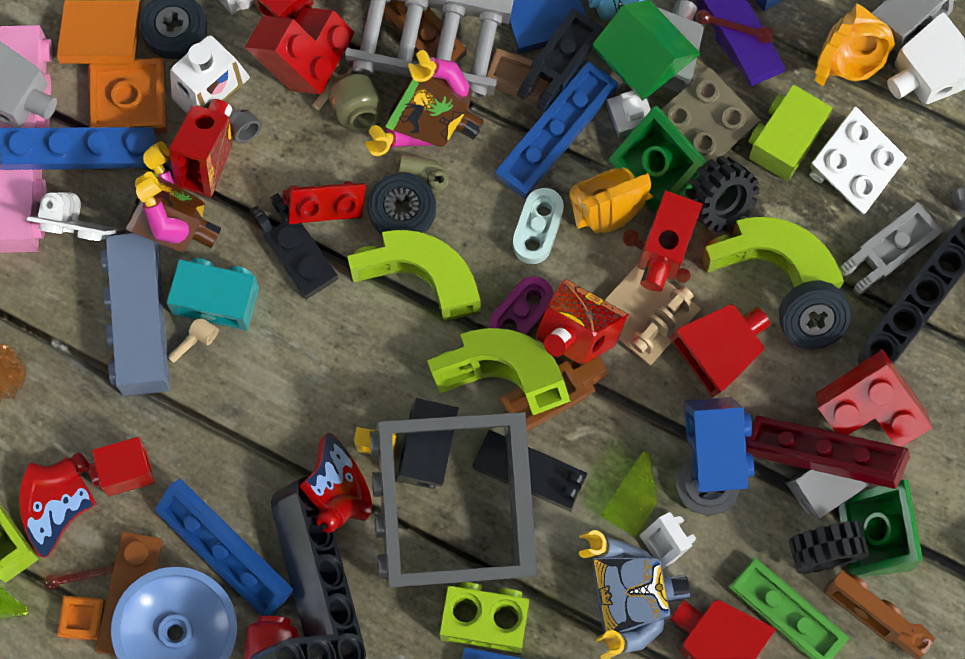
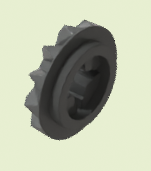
M692 457L682 464L677 474L675 485L679 500L691 512H696L706 517L720 513L724 514L736 502L740 493V489L719 492L711 491L700 498L701 492L694 486Z

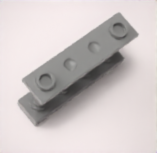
M390 0L370 1L360 50L346 49V65H351L353 71L367 75H373L374 71L410 78L411 73L407 64H418L417 62H412L422 12L427 10V7L442 10V13L445 15L436 58L451 61L460 18H464V15L479 18L482 25L471 74L462 73L473 91L471 97L485 98L486 94L494 96L497 79L486 77L496 27L500 26L501 22L509 24L514 0H398L405 2V6L408 9L397 58L375 54L385 4L390 2Z

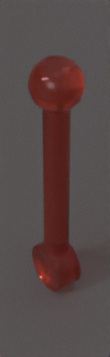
M700 10L696 14V19L700 24L712 23L753 35L763 44L771 42L773 37V31L769 27L752 28L712 16L707 10Z
M629 229L624 232L623 242L625 245H635L640 250H643L645 243L638 239V233L635 230ZM679 268L675 277L678 282L686 283L690 280L691 274L688 269Z
M115 561L111 566L60 577L50 574L43 581L44 587L48 590H54L61 584L112 574Z

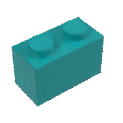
M192 258L191 262L179 259L167 305L172 315L193 320L205 319L212 324L248 331L259 292V285L256 276L252 275V272L242 267L230 266L229 270L214 267L212 262L200 258Z

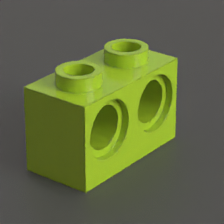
M458 582L457 587L448 586L440 639L446 642L521 654L530 599L522 598L523 593L507 588H499L498 594L484 592L481 585L471 582ZM463 603L473 605L477 610L476 617L469 622L457 620L454 616V610L458 605ZM501 610H510L515 613L518 621L514 627L502 629L496 625L494 621L495 615Z

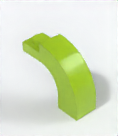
M751 217L737 220L732 233L733 238H730L729 235L714 238L708 243V246H705L701 259L707 273L747 260L768 261L780 267L789 276L794 287L804 282L820 280L832 283L840 289L844 282L834 257L815 235L797 224L772 217Z
M409 230L382 232L384 247L365 246L357 249L354 254L347 256L353 283L392 273H409L426 281L437 297L443 322L481 313V300L477 285L468 265L454 249L433 236Z
M499 328L469 331L460 334L464 347L443 352L439 356L427 360L440 394L479 379L498 377L510 380L522 389L533 415L571 402L564 379L553 356L537 340L520 332Z

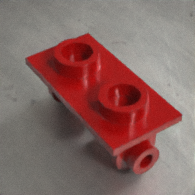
M345 181L344 184L322 185L320 187H297L296 185H290L289 189L282 192L284 205H289L288 224L362 218L366 184H353L351 181Z

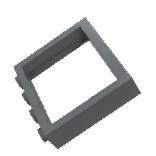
M525 412L379 421L376 423V431H370L371 456H378L379 472H372V489L374 497H381L382 513H375L376 538H383L384 554L377 555V567L379 569V579H386V587L537 577ZM505 427L514 565L401 574L392 434Z

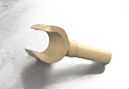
M341 60L338 62L321 95L312 104L315 110L320 111L329 99V92L332 86L341 77L352 74V67L346 74L339 75L337 73L340 69Z
M196 319L190 326L189 335L167 357L174 363L197 340L205 345L211 344L216 338L219 329L205 319Z

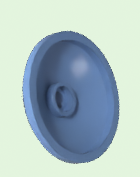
M185 567L161 568L137 579L119 599L111 623L112 644L118 659H229L237 636L235 610L224 589L206 574ZM174 626L180 627L183 630V636L179 640H171L167 636L170 628Z

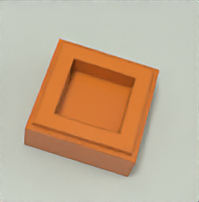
M63 596L57 636L61 639L97 641L106 601L99 598Z

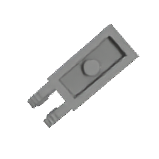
M917 203L859 248L858 253L843 263L839 270L844 278L851 275L864 261L874 270L855 284L853 291L857 296H860L872 288L880 279L884 281L940 238L944 231L924 208Z

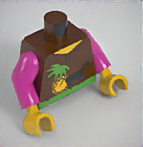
M420 50L416 54L419 62L418 64H407L411 76L390 110L385 126L389 129L384 132L380 126L374 125L369 130V134L374 141H366L365 145L372 155L381 156L394 147L433 145L444 147L454 130L472 140L476 138L484 120L467 111L473 91L456 62L431 58L424 50Z
M162 141L154 144L143 155L144 163L154 173L148 171L136 179L137 198L133 204L126 229L179 252H185L192 239L212 248L218 238L221 227L202 218L205 203L201 199L174 185L170 170H165L162 165L171 160L170 151Z

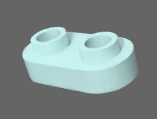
M540 188L531 192L526 199L513 237L514 253L524 263H540L551 252L564 209L563 200L556 191L549 188ZM541 207H547L551 213L547 216H541L537 210ZM530 241L538 243L539 248L531 251L525 245Z

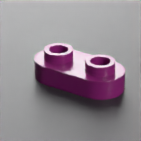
M536 276L527 277L520 281L491 315L489 328L502 329L505 324L510 323L516 327V332L529 335L542 320L546 308L554 296L551 285L545 279ZM530 295H537L541 301L536 305H532L526 299Z

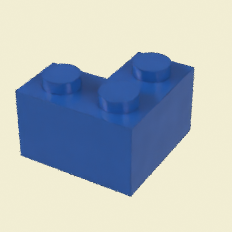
M732 397L684 400L686 440L692 446L693 476L696 489L699 492L749 489L748 477L754 476L752 452L746 453L745 437H749L752 434L750 413L744 412L743 406Z

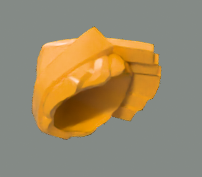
M856 3L852 11L847 12L829 32L818 56L814 81L824 86L828 75L842 77L850 81H861L876 74L885 65L887 57L895 45L890 27L866 8Z
M621 167L610 169L575 184L570 189L569 198L571 199L577 229L588 226L596 234L612 232L625 226L642 209L646 200L653 197L649 193L651 187L649 174L647 173L635 178L628 169Z

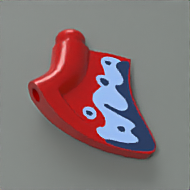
M332 433L325 434L319 443L314 470L299 486L319 509L317 525L319 526L323 523L326 525L323 531L331 533L341 527L348 519L366 521L372 512V500L367 483L350 453Z
M80 452L75 453L69 459L65 457L49 466L30 462L22 479L19 496L22 523L33 548L42 558L48 557L53 552L65 530L79 515L96 506L92 494L80 476L82 473L89 471V463Z

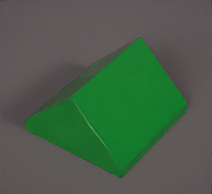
M650 0L622 5L592 44L593 50L642 101L700 55L698 49Z
M658 106L653 107L608 159L615 168L624 167L635 178L647 173L649 174L651 181L649 193L653 197L646 200V203L655 213L665 190L684 197L686 188H692V185L688 183L690 178L694 177L697 179L700 174L696 170L700 166L706 169L707 161Z
M900 480L896 489L879 486L858 492L838 506L841 523L846 521H858L861 523L869 556L854 563H848L850 574L858 577L911 572L923 561L909 480Z

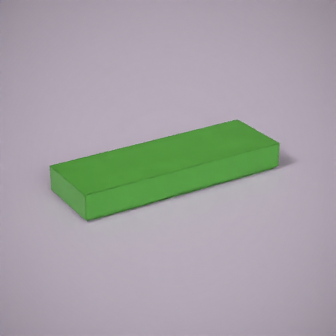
M756 557L750 561L728 587V590L768 625L776 629L783 638L808 659H833L850 638Z

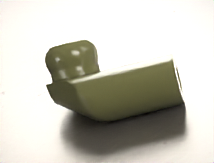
M399 154L396 163V173H411L422 178L434 193H440L447 188L449 176L437 161Z

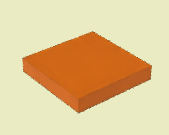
M64 0L57 49L59 64L134 63L141 1Z
M164 58L137 59L132 64H88L89 128L154 127V133L167 132L166 67Z

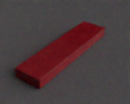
M758 415L752 424L751 436L745 439L746 453L752 452L753 457L892 489L897 488L910 458L909 449L905 447Z

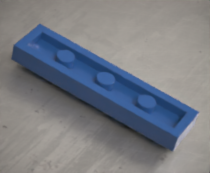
M588 61L495 171V178L526 199L607 102V99L617 90L618 82Z
M154 127L0 128V170L148 168L144 163L143 155L149 147L155 144Z
M181 478L169 485L155 511L261 616H275L294 589Z

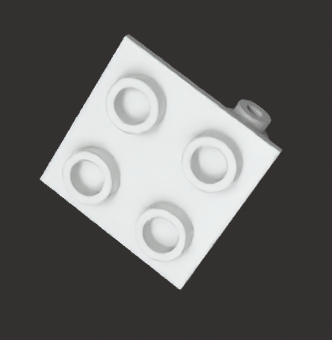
M855 106L811 162L812 171L809 175L818 183H822L824 179L827 180L864 215L907 157Z
M72 192L45 194L40 202L38 216H29L27 218V221L40 223L39 230L63 234V232L74 233V230H78L77 237L94 241H101V239H106V236L125 232V229L79 221L81 200L78 195Z

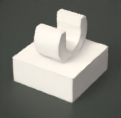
M633 91L609 98L606 102V107L618 138L630 135L651 110L647 98L642 101Z
M671 512L659 517L639 535L652 556L660 559L662 569L674 563L692 547V543L696 540L694 534L687 537L679 526L684 522V519L681 516L673 517Z

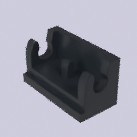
M416 398L411 405L409 419L457 417L459 407ZM454 430L405 433L395 482L435 489L436 486L442 487Z

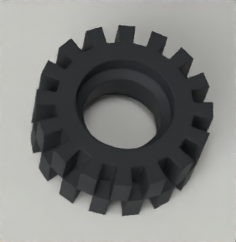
M723 156L717 157V162L713 159L706 162L708 168L704 169L700 166L696 170L700 175L697 179L694 177L690 178L688 183L692 185V188H686L684 195L688 199L703 204L697 219L711 231L713 229L715 232H721L723 228L727 232L732 230V223L735 224L737 220H741L740 217L743 214L746 217L751 214L748 208L750 205H756L758 200L753 196L759 194L760 188L756 186L759 182L753 173L733 158L727 157L726 159ZM726 189L724 194L718 199L720 194Z
M846 521L840 524H830L826 527H817L815 530L804 531L803 534L794 535L789 539L796 572L805 574L813 571L820 572L824 569L830 570L837 566L848 565L847 563L857 562L869 556L862 526L858 521Z

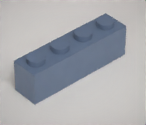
M136 233L106 236L107 250H101V264L103 272L109 274V286L103 288L105 308L106 310H111L112 323L106 324L108 346L114 347V361H109L108 363L111 385H116L123 396L170 391L159 243Z

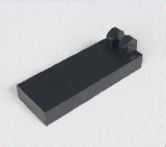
M489 430L472 467L476 471L509 485L505 436ZM528 447L531 495L571 512L588 473Z

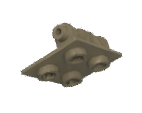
M710 67L661 109L706 161L713 159L716 162L717 157L724 155L738 141L742 144L746 142L752 135L751 130L761 122L754 112Z

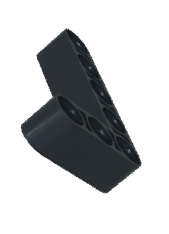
M965 216L957 222L868 337L858 355L859 365L872 357L871 348L884 350L892 363L895 364L964 275L965 240L961 233L965 232ZM939 261L951 263L955 272L944 271L940 267ZM916 290L928 291L933 301L921 300L917 296ZM893 319L905 320L909 324L910 330H899L894 325Z
M307 476L302 477L272 495L271 509L291 587L294 589L293 594L304 637L282 640L253 654L250 659H366V650L334 531L331 533L324 532L323 530L326 525L323 523L319 526L317 525L319 509L299 486L308 478Z

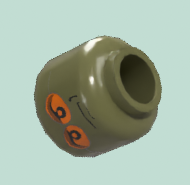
M365 74L344 75L332 86L329 92V102L340 125L347 129H354L356 131L367 130L376 124L383 112L384 104L372 78Z

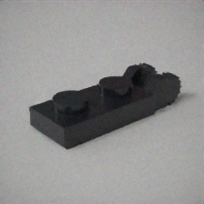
M572 9L532 63L531 71L520 85L517 96L526 100L541 77L550 84L539 97L536 107L545 112L554 102L559 91L564 90L592 51V44L605 27Z
M276 193L270 197L272 206L285 222L273 229L265 212L258 206L250 209V212L263 231L265 241L307 300L339 279L338 274L302 223L288 224L289 207L284 205L282 197L279 193Z

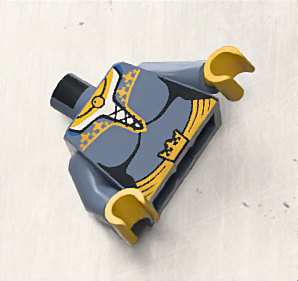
M597 530L580 534L579 538H585L590 543V549L579 551L580 557L589 558L596 555L600 557L593 559L592 572L603 634L595 638L594 641L595 643L599 641L605 642L609 649V652L601 655L600 658L610 659L618 654L644 649L663 632L664 622L668 621L670 617L668 602L690 598L687 575L664 578L660 559L652 558L648 551L624 541L606 538Z

